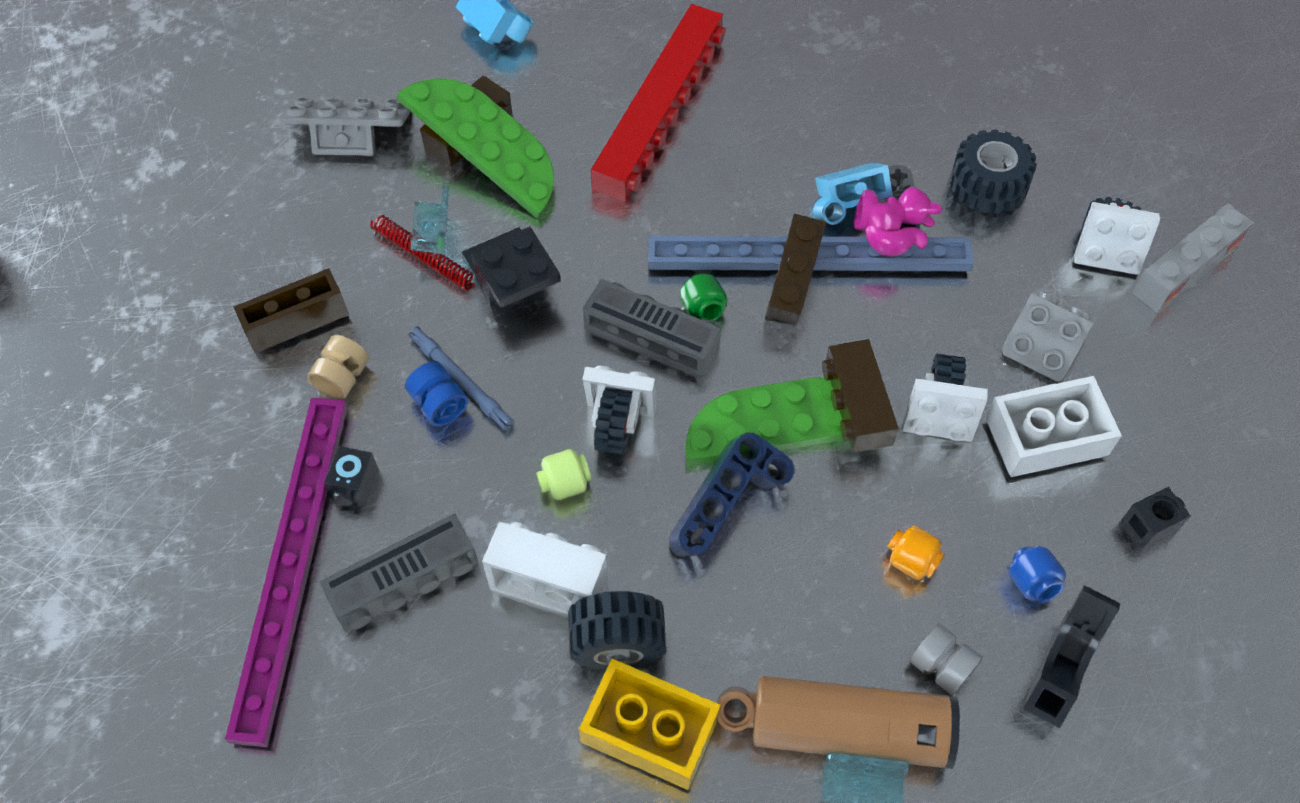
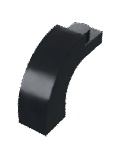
M1085 585L1082 587L1071 609L1064 616L1044 655L1027 694L1023 707L1024 710L1058 728L1061 727L1078 698L1080 685L1086 669L1120 609L1119 602Z

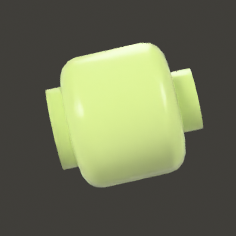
M571 449L544 457L541 462L542 471L536 472L542 493L549 491L555 500H562L585 492L587 482L591 481L590 471L584 455H577Z

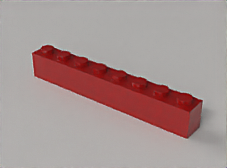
M690 4L590 170L592 190L624 202L631 191L635 192L637 190L643 170L650 168L654 158V151L657 147H662L668 127L674 126L676 123L679 108L681 105L687 104L693 84L697 85L699 83L704 65L710 64L715 46L717 44L720 45L724 39L726 28L722 27V13Z

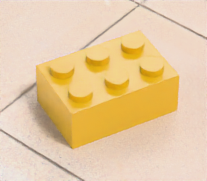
M611 659L578 729L580 742L689 790L718 720L716 717L721 705L615 659Z

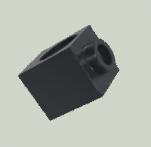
M1168 486L1134 503L1122 520L1144 549L1179 531L1191 515L1188 513L1182 499L1175 496ZM1154 513L1161 515L1164 520L1158 518Z

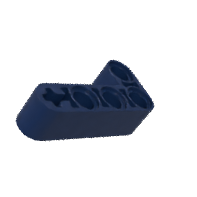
M745 433L731 440L720 454L669 537L671 550L681 558H689L705 552L748 482L751 481L765 490H772L789 483L795 473L792 460L755 433ZM740 444H744L749 448V459L741 455L739 451ZM769 464L777 468V480L770 476L768 471ZM722 472L727 473L731 477V489L726 488L722 484ZM704 501L709 502L714 508L712 519L703 513L702 505ZM695 531L691 537V542L695 545L689 547L687 545L689 539L685 535Z

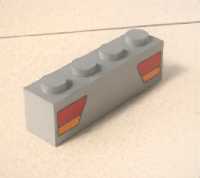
M1227 203L1145 269L1132 294L1155 313L1160 312L1241 244L1254 222Z

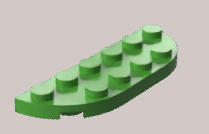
M443 78L422 80L405 87L397 93V100L535 218L538 219L549 203L554 185V171L551 159L540 141L488 96L469 84Z
M816 377L731 391L713 399L699 411L688 430L685 446L686 467L716 462L726 445L731 440L745 433L759 435L780 451L843 441L840 429L842 417L840 411H835L832 405L831 390L833 388L830 380L826 381L824 378ZM740 444L739 451L743 457L750 456L749 448L744 444Z

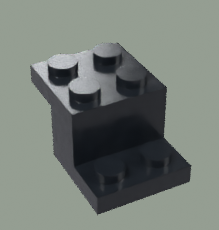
M531 226L522 230L520 227L462 251L464 262L470 272L473 273L474 279L490 306L498 303L500 308L505 307L561 281L558 269Z

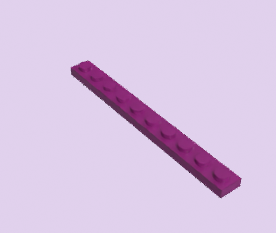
M310 399L225 740L229 744L268 747L328 491L324 481L339 446L347 412L345 400Z

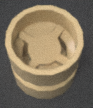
M334 335L330 337L322 350V358L317 359L307 374V380L319 392L334 399L343 400L346 399L355 384V377L361 374L370 357L366 350L355 341L344 336Z

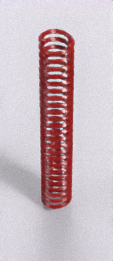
M380 215L376 219L374 227L373 220H371L370 227L372 230L386 237L387 240L401 247L405 252L416 257V259L428 265V267L439 272L440 275L451 280L455 285H458L463 290H469L475 285L472 282L466 288L473 279L472 272L469 273V270H465L464 267L461 268V265H457V262H453L446 255H442L437 249L434 250V247H430L429 244L427 245L421 239L419 240L414 234L412 235L408 230H404L403 227L389 220L385 215ZM381 218H383V219L380 221L378 227H376L378 221H379Z

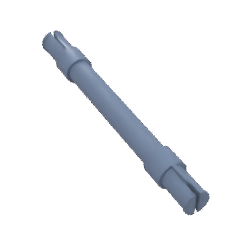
M419 326L411 329L412 332H409L408 336L420 347V350L428 358L440 362L452 376V379L502 430H509L515 421L502 409V406L493 397H489L441 349V346L433 338H429Z

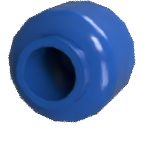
M1024 547L1014 554L1013 562L1009 568V576L1027 599L1047 602L1056 598L1063 591L1066 571L1046 547Z

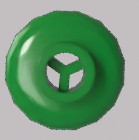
M695 275L688 279L680 290V300L688 315L700 320L706 319L713 322L721 317L727 307L728 298L718 280L712 275Z

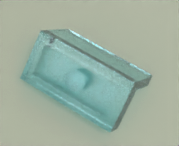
M443 185L441 204L415 201L410 250L443 254L448 215V185Z
M828 753L823 763L821 803H903L904 777L909 771V762Z

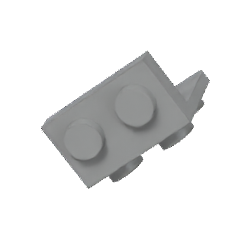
M1041 292L1037 296L1031 293L1001 351L1004 356L1054 381H1061L1068 372L1094 323L1088 321L1090 315L1072 307L1068 311L1058 306L1059 300Z

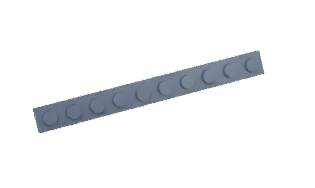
M649 236L648 269L778 270L787 236ZM822 237L813 270L971 271L974 262L970 237H927L928 243L924 249H918L913 244L906 253L895 257L880 255L874 251L867 237Z

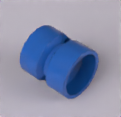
M431 361L416 368L405 382L407 393L420 406L421 412L430 424L435 427L451 423L467 408L468 397L459 385L453 382L452 376L438 361Z

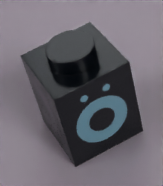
M338 446L324 481V485L333 501L344 506H351L353 503L365 506L378 471L373 454L371 452Z

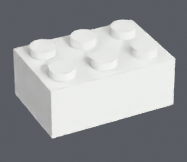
M1094 376L994 397L985 417L1010 477L1109 456L1122 436Z
M499 521L482 560L490 590L568 614L569 607L576 601L605 592L609 583L607 556L600 549L588 544L577 546L568 543L563 537L553 533L542 535L533 532L528 526L518 522L507 524Z

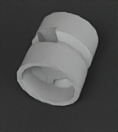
M938 623L914 652L909 662L926 675L935 673L936 683L954 696L979 665L983 657L967 644L958 646L956 644V636Z

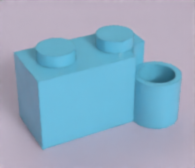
M459 0L455 6L464 15L462 18L464 22L476 28L480 32L479 37L491 45H494L495 42L500 44L505 34L516 42L523 43L535 23L532 18L519 11L508 0Z
M872 162L816 177L818 196L822 198L818 199L815 203L813 213L818 220L835 225L844 219L847 208L857 206L863 190H874L878 200L893 196L888 165ZM832 203L834 212L831 217L826 218V207Z

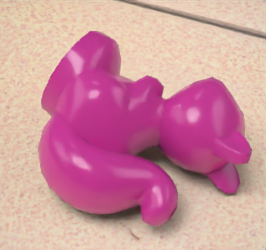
M917 187L907 188L900 195L898 201L895 197H889L887 202H879L874 190H863L856 207L854 228L866 234L870 246L880 255L888 257L900 256L906 253L913 244L918 249H924L928 243L925 232L915 227L900 229L902 223L907 225L922 224L932 227L935 223L930 214H939L943 209L937 203L931 202L929 197Z

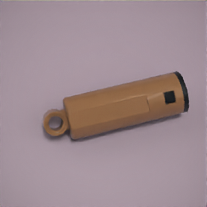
M761 676L758 679L756 693L749 692L739 686H732L723 690L717 700V703L721 705L716 717L720 725L733 732L753 728L752 741L756 747L953 769L956 763L960 733L959 701L955 696ZM731 699L741 700L747 707L746 713L738 718L731 717L725 711V704Z

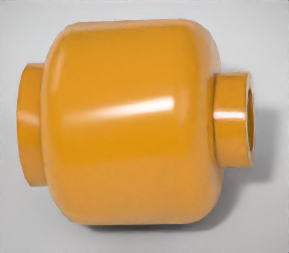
M916 525L909 527L905 532L898 529L887 546L888 549L893 551L890 556L891 565L914 580H921L925 576L930 579L945 556V553L941 551V540Z

